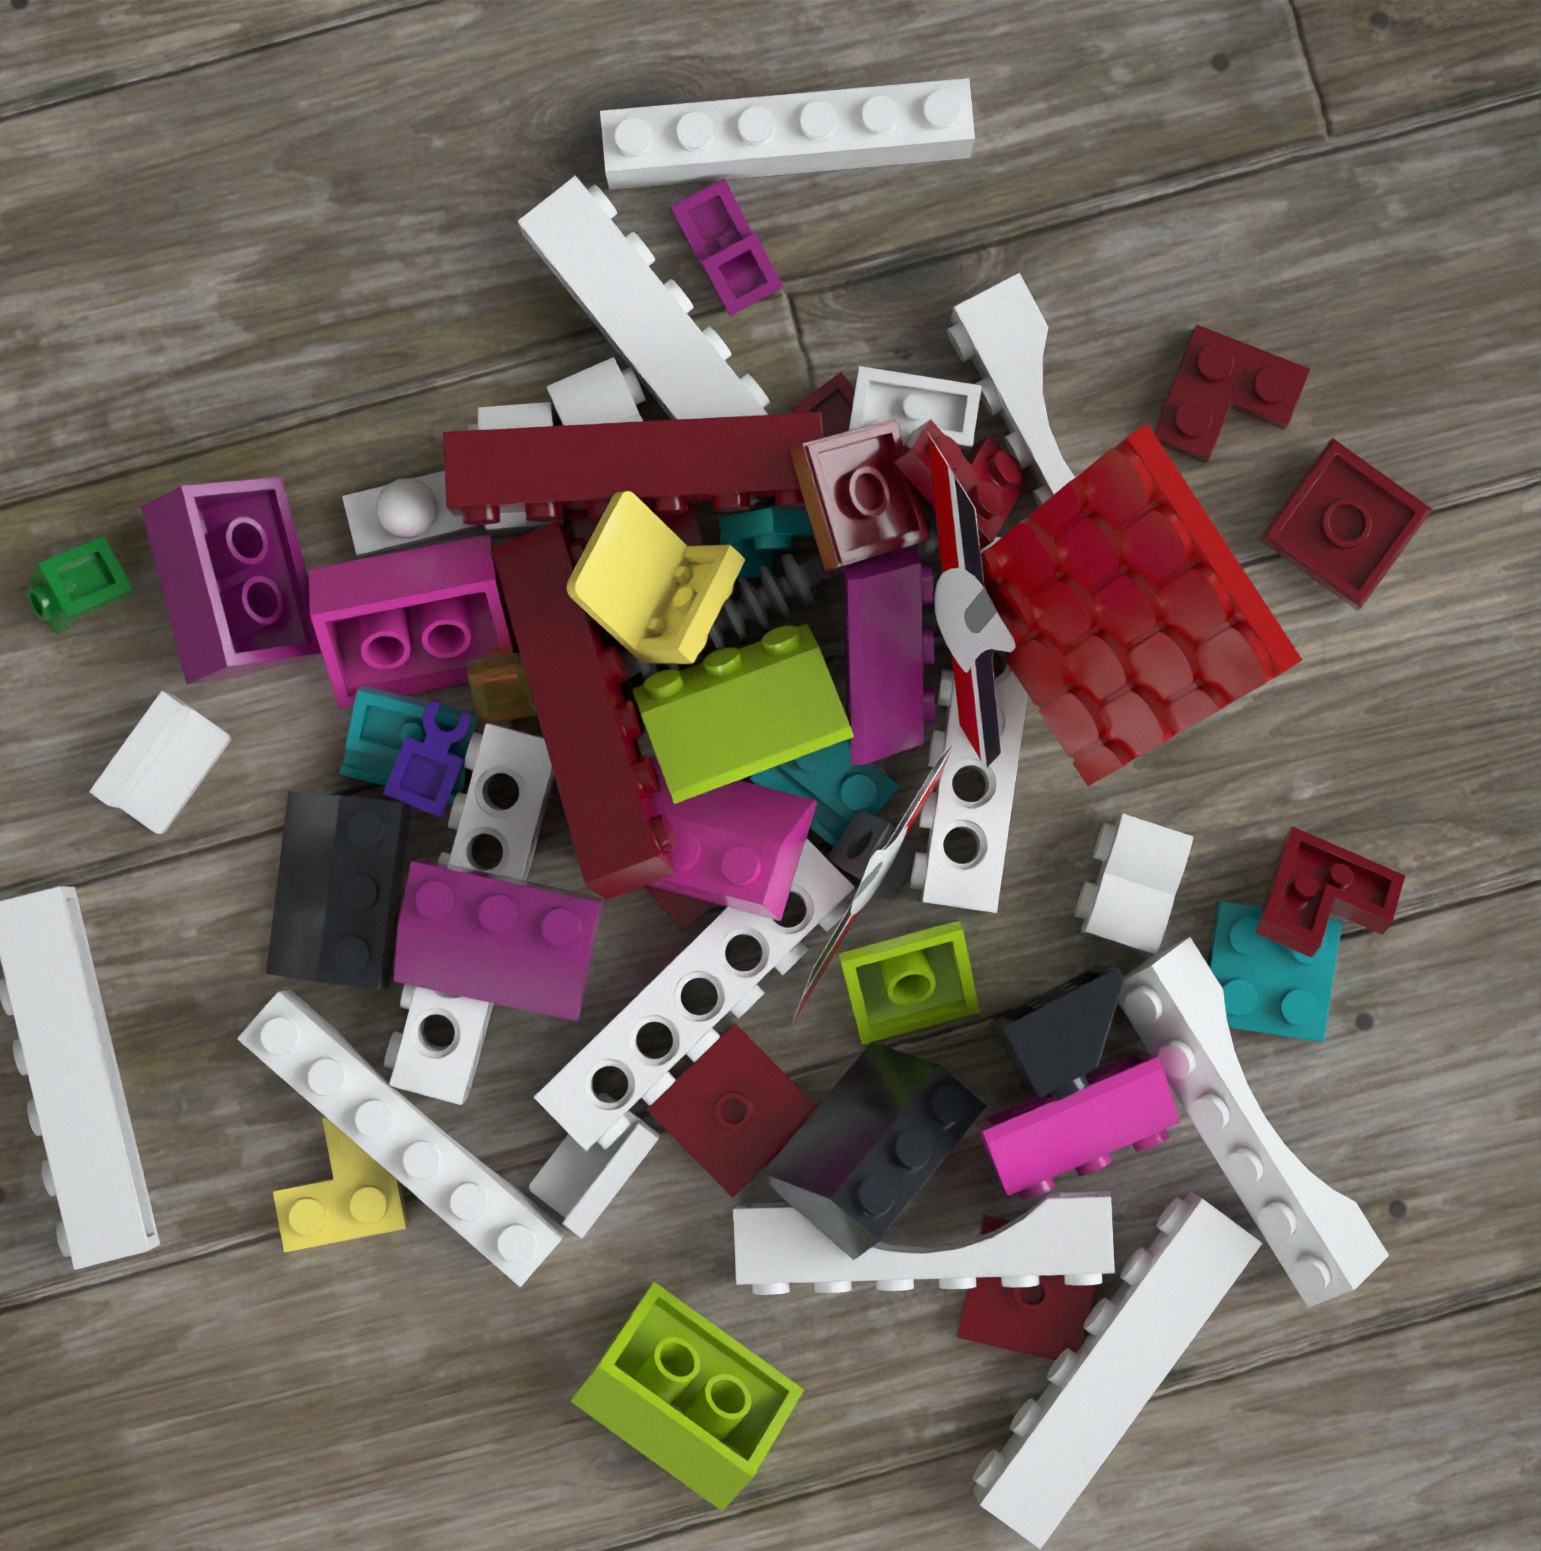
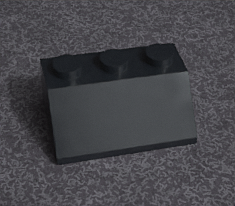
M288 791L266 974L373 989L389 988L411 805L403 802Z
M1096 965L989 1022L1025 1089L1039 1098L1047 1095L1048 1098L1052 1097L1054 1102H1057L1080 1091L1089 1084L1084 1075L1098 1068L1123 986L1124 977L1119 968Z
M871 1042L759 1177L851 1259L855 1260L882 1239L985 1109L986 1105L939 1064Z

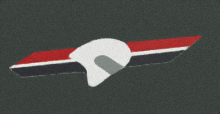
M927 432L942 575L937 581L934 594L935 614L938 626L952 654L960 727L987 769L1002 753L992 656L995 650L1012 652L1016 646L1014 638L999 616L984 586L976 509Z
M954 743L937 760L889 842L882 850L875 851L870 858L850 907L812 969L792 1024L860 911L870 900L889 871L902 841L941 778Z

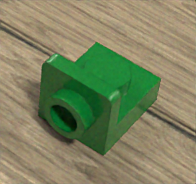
M101 536L37 563L29 580L30 587L27 589V595L36 616L41 621L48 620L54 632L60 634L69 630L75 619L128 597L133 588L105 536Z

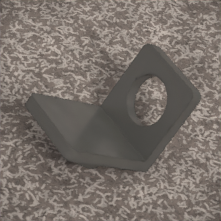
M865 810L856 811L827 857V860L861 883L870 858L875 851L882 850L895 832V827ZM904 838L889 871L875 893L886 900L894 898L913 867L915 852H921L919 847Z

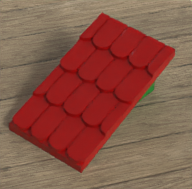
M1148 423L1110 448L1031 515L1019 522L996 543L981 553L985 589L999 616L1014 638L1016 646L1012 652L1000 651V653L1004 652L1007 656L1005 658L1007 664L1034 705L1038 704L1041 708L1039 713L1068 757L1072 756L1075 760L1073 765L1087 786L1220 711L1303 660Z

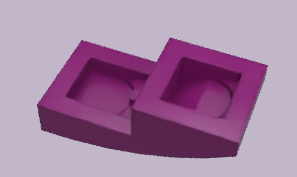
M724 178L669 207L694 256L729 316L783 288L756 233L751 231Z

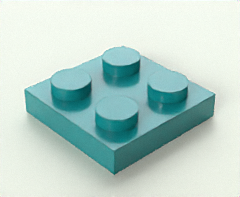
M1217 901L1207 965L1223 989L1228 1027L1324 1042L1342 920L1329 918L1322 944L1314 956L1310 958L1254 933L1261 913V907Z

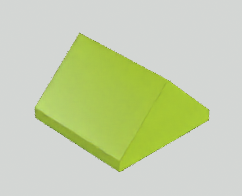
M960 920L837 952L862 1045L980 1013L965 936Z

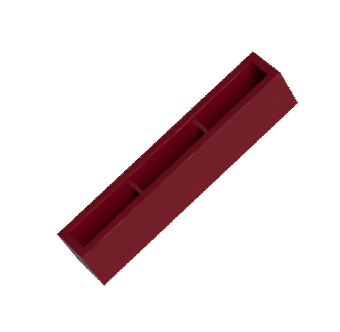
M822 412L443 432L446 507L453 516L463 515V524L467 525L500 523V513L525 512L526 521L532 522L563 519V510L588 509V517L601 518L612 496L617 492L624 491L634 493L646 506L650 505L651 511L655 515L684 514L688 512V503L713 502V510L717 512L744 511L751 509L750 500L775 499L776 508H805L806 505L789 448L823 438Z
M556 521L491 548L584 883L602 898L609 900L676 874L670 852L677 850L678 846L674 830L665 814L659 815L653 795L661 791L657 773L650 759L647 756L642 758L637 738L644 735L641 718L632 701L625 700L621 687V682L628 679L624 661L616 646H609L605 629L581 608L567 592V582L587 543L583 537L575 539L559 521Z

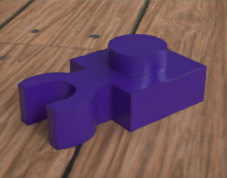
M433 699L423 714V726L427 733L424 741L410 735L406 736L383 794L441 817L465 760V757L452 753L449 749L452 743L463 738L469 730L471 713L464 711L456 728L451 730L442 729L436 722V713L440 708L441 701Z

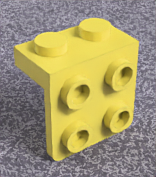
M630 491L617 492L612 496L567 582V592L581 608L641 663L693 664L707 642V635L719 611L732 593L734 582L745 559L731 545L687 546L634 493Z

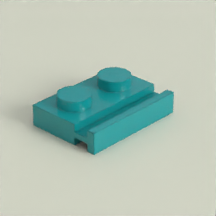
M362 685L356 693L345 745V757L339 774L386 786L406 736L410 735L424 741L427 733L423 726V714L430 702ZM440 705L436 713V722L442 729H454L458 726L459 719L464 711ZM471 713L469 730L463 738L451 744L450 752L466 758L471 737L474 732L477 733L481 715ZM465 760L448 802L454 803L458 792L464 793L466 775L469 769L464 768Z
M845 740L748 776L749 779L759 786L814 799L817 805L810 828L833 847L856 811L862 809L876 816L899 788L896 782L873 763L852 765L849 744Z

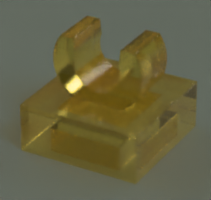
M512 645L487 649V658L467 661L468 679L480 725L537 715L520 652L513 653Z

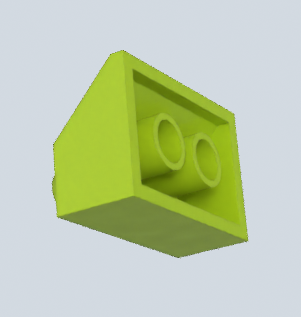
M808 624L799 627H778L765 634L762 641L740 649L723 648L714 651L703 660V663L681 671L670 669L658 672L650 676L644 682V685L632 689L674 804L854 737L821 650Z
M653 1282L601 1354L570 1402L723 1512L753 1479L804 1389L659 1284Z

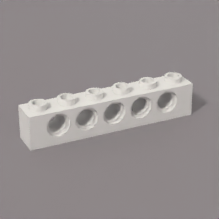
M995 537L994 541L982 550H980V552L982 553L983 551L991 547L1001 537ZM999 650L995 651L1002 659L1003 668L1000 676L995 678L994 681L1002 753L987 769L960 727L954 672L945 669L941 671L937 706L947 707L944 731L933 730L928 766L934 767L942 754L953 743L954 745L941 778L936 784L935 792L930 794L920 812L919 827L928 828L930 831L927 852H915L910 888L921 890L919 903L997 913L1028 694L1005 660L1007 656L1004 652L1000 653ZM961 768H973L979 771L985 780V792L976 802L963 801L953 791V777ZM954 828L966 829L976 839V853L965 864L953 862L944 852L943 842L945 836Z
M486 723L484 733L474 732L468 746L464 768L473 770L468 793L458 792L451 809L448 828L457 830L451 854L442 852L438 862L527 881L555 778L544 737L493 723ZM500 773L512 776L519 786V798L515 805L509 809L496 807L488 796L490 781ZM483 833L495 836L503 847L502 860L497 867L492 869L480 866L472 855L473 842ZM405 984L400 1002L401 1008L409 1009L403 1033L393 1032L384 1061V1067L393 1069L389 1086L462 1105L470 1095L494 1003ZM429 1015H443L452 1022L455 1036L451 1045L437 1046L427 1039L424 1024Z
M806 838L790 892L798 895L805 905V916L799 925L785 928L775 923L772 918L727 907L534 1098L585 1151L596 1141L606 1150L632 1124L624 1114L640 1098L649 1106L653 1104L676 1081L668 1071L685 1054L695 1062L720 1038V1035L712 1028L729 1011L739 1019L765 993L757 983L773 967L784 975L809 950L801 940L817 924L827 932L845 915L851 905L845 897L855 887ZM736 936H751L761 947L760 962L750 971H738L732 968L726 960V946ZM695 978L709 980L715 986L718 994L715 1007L703 1015L690 1013L684 1008L681 1001V991L684 985ZM660 1022L670 1029L673 1035V1045L665 1056L650 1058L644 1055L638 1048L637 1034L646 1023ZM615 1066L625 1073L628 1079V1090L624 1097L610 1102L597 1096L593 1089V1077L601 1067Z

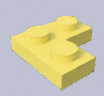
M327 1117L322 1118L333 1178L273 1191L284 1253L402 1230L409 1227L401 1182Z

